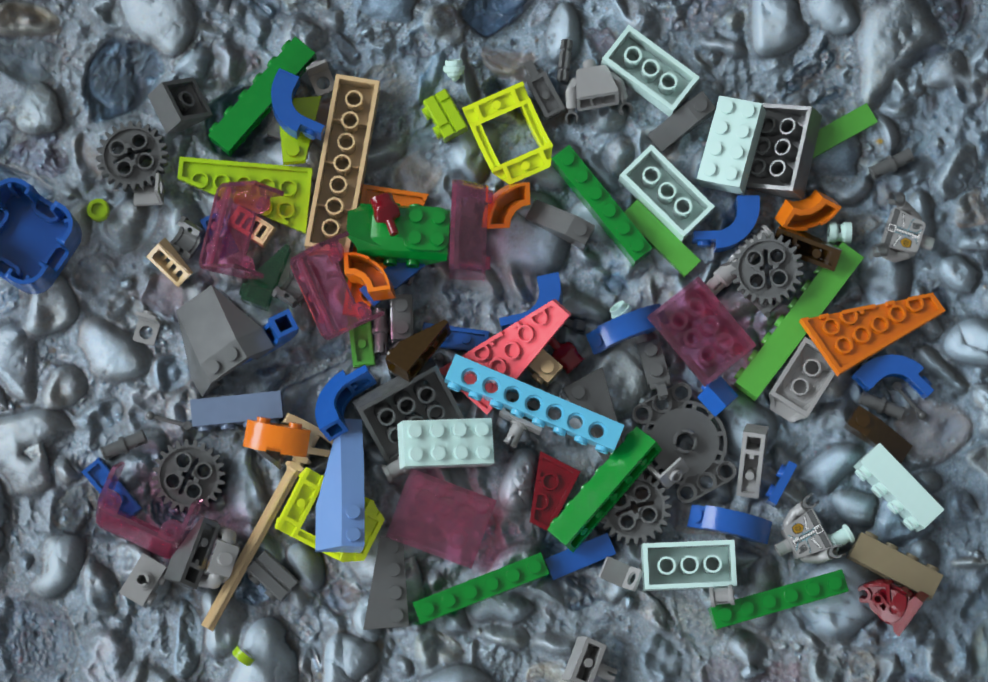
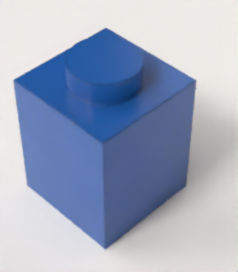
M720 376L715 381L709 379L702 385L701 389L703 391L697 398L716 417L739 395Z

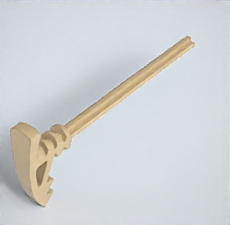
M286 413L282 424L288 425L289 422L301 423L302 428L311 430L307 457L292 456V461L285 462L287 468L236 560L230 578L224 582L201 624L211 631H214L296 482L298 475L304 470L305 464H311V461L308 459L309 456L329 458L331 450L314 447L319 438L324 439L331 445L333 440L329 442L317 426L290 413Z

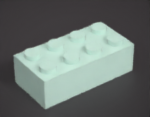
M630 25L626 27L601 61V65L608 66L609 71L614 72L623 79L624 84L669 117L678 110L698 84L700 78Z
M719 96L697 175V180L701 187L744 195L766 115V110L762 103Z
M652 144L619 176L618 181L681 242L715 208Z
M492 418L405 420L397 424L400 469L488 467L494 464Z
M881 443L873 447L853 466L856 469L855 474L862 481L867 480L872 486V492L877 497H883L888 502L887 507L894 514L898 513L904 519L902 521L903 524L910 531L915 530L918 532L925 529L944 511V508Z
M735 540L643 543L641 545L643 591L737 586Z

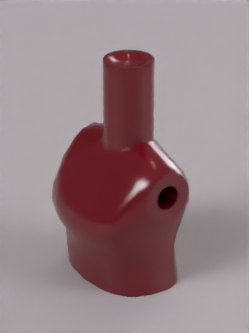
M383 193L371 198L369 202L373 208L375 221L377 223H386L390 236L399 234L394 220L400 217V210L393 199L392 193Z
M554 336L548 342L554 350L551 356L563 366L562 369L566 374H569L584 360L571 342L560 344Z

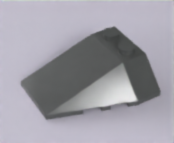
M213 285L176 310L191 379L202 397L207 396L222 384L219 380L250 358L258 360L275 348L265 329L234 305L230 299Z

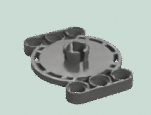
M680 382L667 389L668 399L666 400L668 401V407L666 409L660 410L656 407L658 395H655L638 404L632 412V418L638 425H645L643 432L654 439L662 449L653 460L657 466L654 467L652 463L649 464L659 474H661L659 472L660 469L665 471L679 457L687 464L689 470L682 476V481L674 484L679 485L676 491L677 499L683 504H689L730 482L736 476L737 469L732 462L723 461L727 451V435L722 421L718 416L714 417L703 404L690 401L689 399L692 396L691 387L686 383ZM684 387L688 392V396L685 399L677 398L675 395L677 388ZM687 404H688V405H692V408H685V407H686ZM696 408H702L710 415L707 417L702 412L697 411ZM638 409H646L649 413L648 419L644 421L639 420L636 417ZM713 418L719 424L721 431L717 432L715 425L711 421ZM653 426L652 430H648V427ZM678 436H689L692 440V448L690 450L677 448ZM723 436V451L719 450V437ZM716 456H721L720 460H715ZM724 465L732 469V475L729 478H724L720 474V468ZM704 476L710 477L713 481L712 487L708 489L703 488L700 484V479ZM689 487L692 489L693 496L691 499L686 500L681 497L680 491L682 488Z

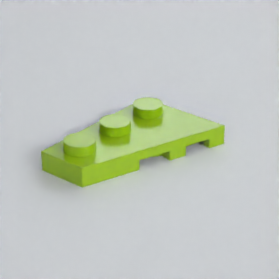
M321 96L293 98L292 103L297 112L316 121ZM279 125L283 165L306 163L311 139L304 136L303 132L296 139L286 133Z

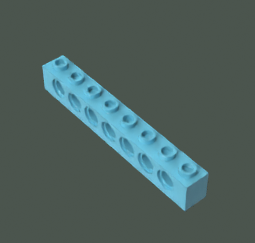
M455 354L445 377L444 383L448 384L447 387L453 391L460 392V390L468 392V396L475 400L481 401V399L489 401V405L496 409L502 410V408L511 410L510 414L523 419L525 416L532 419L531 423L544 428L546 425L553 428V432L565 437L567 434L575 437V442L582 445H587V443L596 446L595 450L603 454L614 452L625 426ZM467 374H472L476 377L477 381L474 384H467L464 381V377ZM494 383L498 390L495 393H488L485 390V385ZM515 392L519 399L516 402H510L507 400L506 394ZM529 401H536L540 408L537 411H531L528 409L527 403ZM555 409L560 412L561 417L558 420H552L548 416V412ZM577 418L581 421L582 426L579 429H574L570 426L569 421ZM598 427L602 430L603 436L595 438L591 435L590 430Z

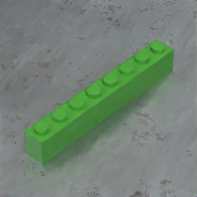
M844 242L837 247L842 252L835 271L820 266L816 268L813 272L817 275L814 280L810 281L808 279L800 289L804 292L799 299L793 298L787 306L790 309L786 316L780 315L774 323L777 327L772 334L768 332L761 340L763 347L759 352L755 349L747 359L750 362L747 368L741 367L734 376L737 380L734 386L752 400L756 401L807 334L799 320L805 317H817L822 314L864 259L863 256Z

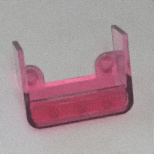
M452 179L449 251L450 279L485 280V272L490 270L491 256H486L488 204L493 203V190H489L488 185Z
M258 181L222 183L215 194L200 254L199 266L211 272L243 279L264 278L263 273L254 271V261L251 257L247 256L256 215L263 214L269 209L270 197L283 196L284 191Z
M348 231L319 242L290 260V266L320 334L326 340H331L385 315L384 311L372 315V311L367 304L361 301L355 302L338 262L342 260L344 252L343 246L339 241L349 236Z
M121 461L112 466L98 498L96 511L97 525L163 558L171 559L172 555L187 537L203 499L199 498L191 504L183 523L170 519L164 522L159 529L119 510L122 500L120 495L114 491V488L125 463Z

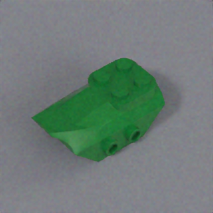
M360 203L359 207L348 211L346 237L354 243L357 253L364 254L375 262L383 263V265L389 267L397 266V263H406V267L418 268L419 264L429 265L447 261L450 209L428 207L420 204L400 206L399 203H396L400 210V217L394 220L399 234L395 236H390L386 223H377L375 221L371 204Z

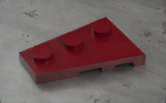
M540 451L529 523L549 532L547 529L550 527V523L555 517H558L581 471Z

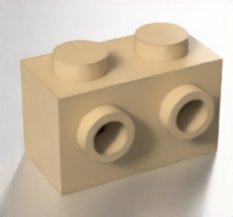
M543 349L527 370L532 373L531 377L538 384L542 385L543 383L547 387L562 371L563 366Z

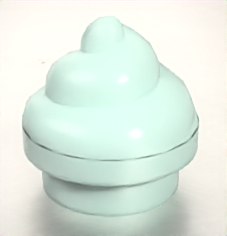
M445 60L443 71L447 73L449 78H452L453 82H456L465 70L463 60Z
M623 300L617 302L610 309L611 318L614 319L631 312L632 307Z

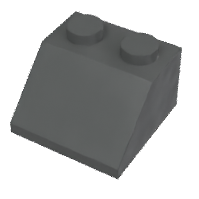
M194 77L161 82L147 95L166 134L183 131L213 116Z

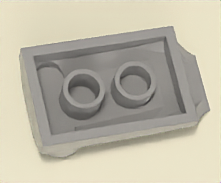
M807 337L803 338L769 392L770 410L791 423L808 418L835 375L813 341Z

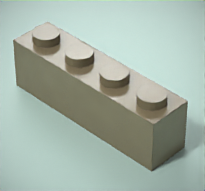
M861 532L857 535L846 557L847 559L887 580H894V584L900 587L905 586L913 594L922 591L929 595L926 601L932 600L944 576L938 573L939 569L928 563L926 566L918 562L919 558L910 553L902 554L898 551L899 548L889 542L884 544L878 541V536L871 532Z

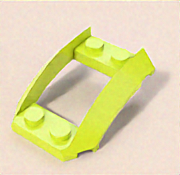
M523 81L462 108L491 172L507 184L511 185L551 166L553 144L543 128ZM520 107L538 148L500 164L481 124Z
M306 467L298 475L299 479L280 517L276 519L275 529L315 549V536L301 529L320 492L324 476ZM365 497V547L362 552L322 553L341 562L365 560L385 520L373 500Z

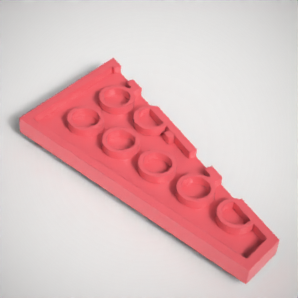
M554 299L463 354L462 357L518 380L572 314ZM452 362L439 369L445 377ZM467 374L464 377V381L467 384H474L477 381L476 377L472 374ZM494 383L485 385V390L488 393H495L498 390ZM460 390L486 415L490 414L494 407L489 405V401L481 399V401L475 400L468 396V392Z

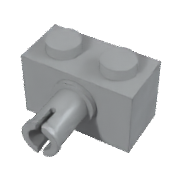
M509 392L507 400L516 402L519 397ZM530 401L527 403V407L531 411H537L540 406ZM506 408L500 410L499 417L512 424L503 440L505 444L509 445L511 438L514 437L510 446L516 448L524 430H528L538 436L540 435L543 428L531 423L532 419L525 416L523 419L510 414L511 410Z
M143 553L119 593L146 608L147 604L151 606L157 597L155 591L158 586H163L167 581L164 579L167 567Z
M578 636L562 680L567 682H593L595 676H599L609 682H613L615 676L610 674L616 675L617 669L601 663L607 645L589 637Z

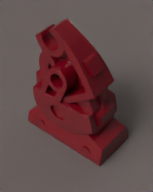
M887 579L869 581L858 587V591L864 590L868 594V596L861 595L859 602L868 603L870 609L882 621L893 626L894 633L897 636L904 632L929 596L922 591L914 595L905 586L898 587L894 585V580Z

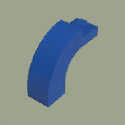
M279 68L271 88L272 108L277 122L286 133L296 139L303 132V135L309 139H319L322 141L325 135V125L301 115L293 106V98L300 86V77Z
M737 195L735 199L734 222L722 230L693 231L692 244H697L698 247H710L711 244H714V253L727 251L741 244L749 236L757 222L760 211V195Z
M559 272L537 276L539 297L536 304L524 313L499 318L502 331L554 299L562 305L563 290Z
M659 303L616 317L597 326V329L585 335L593 354L596 355L633 337L652 333L669 323Z
M289 309L268 318V323L263 328L275 348L262 357L280 348L298 333L299 327ZM250 358L249 360H247V361H246L245 363H243L242 365H244V364H246V363H248V362H250V361H252V360H254V359Z
M892 354L873 358L851 376L866 392L878 381L887 377H896L904 380L923 399L927 398L934 391L931 387L932 383L925 376L921 377L919 375L924 367L915 360L901 355Z
M366 365L348 375L344 370L340 371L329 380L319 394L315 407V418L319 430L329 442L349 431L344 419V411L349 401L357 394L377 383L374 375Z
M693 504L691 505L687 527L719 532L746 541L768 544L772 526L771 521L747 513L715 506Z

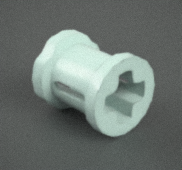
M846 524L842 525L840 530L827 534L833 546L855 542L854 535Z

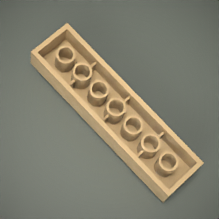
M336 74L304 244L306 251L344 257L343 252H351L353 242L346 237L348 211L360 206L381 90L380 81L341 74Z

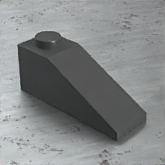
M701 91L654 129L648 137L660 153H662L713 116L716 107L705 93Z
M535 199L525 217L531 223L582 250L585 249L595 230V225L537 199Z
M201 517L172 555L164 579L179 586L197 590L221 525L206 517Z

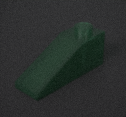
M285 244L248 278L247 283L243 282L239 291L243 303L268 312L273 299L271 294L279 284L291 253L290 245Z

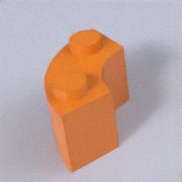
M515 182L496 191L485 205L480 228H510L511 218L514 213L521 207L530 205V182Z
M815 189L810 196L803 200L791 201L786 199L775 219L786 229L807 231L809 228L826 224L839 212L841 206L833 198Z
M343 252L344 274L350 283H359L366 286L373 301L396 298L392 282L377 262L361 253Z
M257 416V420L247 419L243 442L244 447L265 452L266 450L280 452L283 455L307 457L311 430L302 428L301 423L277 424L270 422L271 418Z

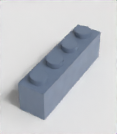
M281 391L190 400L192 427L198 429V432H211L212 428L221 427V430L235 429L234 425H243L246 428L247 419L257 420V416L271 418L270 422L280 424L279 421L284 419Z

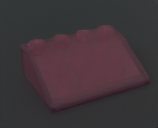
M699 276L647 316L648 320L704 387L734 366L756 347L754 341Z
M411 468L386 537L472 569L497 500Z

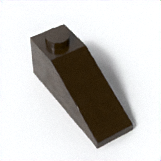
M781 225L778 227L775 239L777 240L782 235L784 237L783 243L791 240L792 243L789 248L795 246L798 248L794 255L801 254V260L835 271L842 252L841 249L805 231L789 230Z
M443 320L400 341L394 348H391L385 358L388 369L410 383L450 335L451 331L448 321Z
M860 405L853 411L843 427L872 447L881 443L900 464L912 448L908 441Z

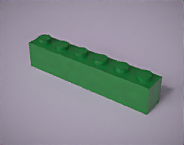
M296 36L292 41L288 40L281 48L282 52L277 57L274 56L267 64L268 68L263 73L260 72L255 76L252 81L254 84L248 90L244 89L238 96V102L234 106L230 105L225 110L223 119L220 122H215L209 129L210 133L208 136L210 140L230 157L272 111L271 88L278 69L281 68L301 78L306 72V67L316 61V53Z
M570 145L552 157L551 165L633 267L651 254L653 247Z
M637 426L633 431H630L625 436L622 444L610 454L609 459L597 468L595 475L589 482L581 487L576 497L566 504L563 512L552 520L550 527L547 529L551 535L571 552H574L662 451L658 443Z
M540 552L412 603L420 624L424 625L549 575V571Z
M840 569L736 599L735 605L728 603L709 607L708 611L713 628L717 630L848 592L849 589L843 570Z

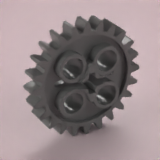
M129 121L128 127H125L121 122L119 130L113 126L112 130L114 133L112 135L105 132L108 139H100L103 147H98L96 150L102 155L96 156V160L102 162L97 167L99 170H104L101 175L103 178L108 177L107 182L109 185L114 183V187L117 190L123 185L124 192H127L129 187H131L133 192L136 193L138 186L143 191H145V184L153 187L152 180L156 178V173H166L162 166H168L167 160L163 159L169 157V153L164 151L168 147L166 143H162L164 140L163 136H157L158 131L156 128L150 132L151 127L149 124L142 128L141 121L136 126L133 125L132 121ZM140 139L145 140V143H144L143 146H141V147H136V146H135V142H136L137 140H140ZM116 147H124L120 154L113 153ZM134 153L135 159L131 160L130 155ZM144 160H152L150 166H141ZM128 166L131 168L127 174L120 173L123 167Z
M762 233V237L759 240L756 235H753L754 242L752 243L746 239L745 243L747 246L745 248L738 246L741 254H733L738 261L731 262V265L736 270L730 273L733 276H737L733 283L741 284L737 291L742 292L745 290L743 297L746 299L751 295V302L754 304L759 299L761 306L764 305L765 300H768L770 306H773L774 299H777L779 304H781L782 296L789 300L788 292H797L793 287L794 284H802L797 277L804 276L803 272L798 271V269L804 267V264L797 262L802 258V255H794L798 248L796 246L789 248L792 243L791 240L783 243L784 237L782 235L776 240L774 233H771L770 238H767L765 233ZM764 250L768 251V264L773 268L769 270L770 289L767 288V275L762 271V269L766 268ZM775 252L783 253V259L780 262L772 261V255ZM752 255H760L761 260L758 264L752 265L749 263ZM784 274L786 280L782 284H775V276ZM754 277H762L763 283L761 286H752L751 283Z
M185 439L184 446L179 441H176L175 449L168 445V453L160 452L164 458L162 460L155 459L159 467H154L152 470L158 472V475L151 477V479L158 480V484L153 489H161L157 497H166L163 504L171 501V509H175L177 505H180V512H183L185 507H188L189 513H193L194 506L199 511H202L203 503L210 507L209 499L218 500L214 493L223 492L218 486L219 484L226 483L220 480V476L226 475V472L219 470V468L224 466V463H217L220 455L212 456L214 448H210L207 451L205 450L207 443L204 442L198 447V440H194L193 444L190 445L189 440ZM182 454H186L190 459L186 467H181L178 463V458ZM198 457L199 461L192 472L194 480H188L183 493L179 494V490L186 480V477L183 475L184 472L191 470L195 458ZM202 464H206L210 468V474L207 477H202L198 473V469ZM173 474L179 478V485L175 488L168 484V478ZM191 485H197L200 489V493L196 498L188 494V489Z
M642 473L622 496L626 498V504L621 507L614 505L600 521L607 522L603 526L604 530L611 528L610 537L618 535L617 542L625 538L626 545H629L630 541L634 540L635 545L638 546L641 539L644 543H647V537L655 541L654 533L657 532L662 535L663 531L660 527H668V523L664 519L671 518V514L666 511L672 509V505L665 503L670 500V496H663L666 488L658 489L660 481L652 483L653 477L651 475L645 480ZM640 490H646L649 494L647 498L640 500L636 497V493ZM651 501L654 502V505L641 507ZM636 504L639 507L638 513H634L631 510V505ZM647 511H652L655 513V518L651 521H646L643 519V514ZM617 512H625L620 516L615 515ZM631 518L634 523L630 528H624L621 525L623 519Z

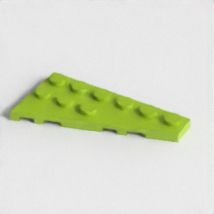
M191 157L179 158L177 176L179 181L303 234L307 233L313 168Z

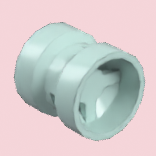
M829 221L827 225V242L835 244L837 241H841L845 244H851L852 223L843 222L842 224H837V222Z

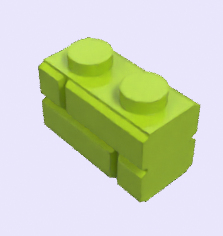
M443 89L423 101L424 108L421 109L427 121L432 120L435 126L432 130L438 140L442 138L444 143H447L468 131V126L447 89Z

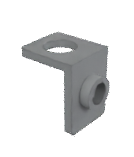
M326 59L314 61L306 67L307 75L317 96L333 92L334 79ZM322 77L330 81V85L326 89H320L317 86V81Z
M156 173L155 185L153 187L145 186V191L140 186L137 187L133 199L134 206L163 205L165 186L160 173Z
M146 310L143 313L136 311L135 315L138 317V323L133 340L154 346L161 326L160 319L156 317V313ZM148 326L152 328L153 335L149 339H143L140 336V331L143 327Z
M681 457L661 474L650 465L647 467L650 474L657 481L659 480L660 484L667 490L689 470Z
M607 556L599 577L624 589L636 591L643 570ZM636 574L634 582L630 584L632 575Z

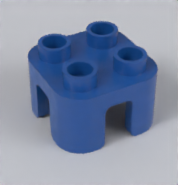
M7 178L0 181V277L25 293H43L53 285L80 245L82 230L77 220L64 205L57 201L52 203L45 199L32 185L22 179Z

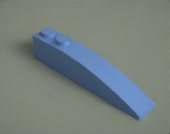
M345 419L349 431L333 439L316 503L315 552L361 553L365 547L362 419Z

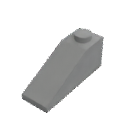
M747 423L744 428L736 496L759 499L769 426Z

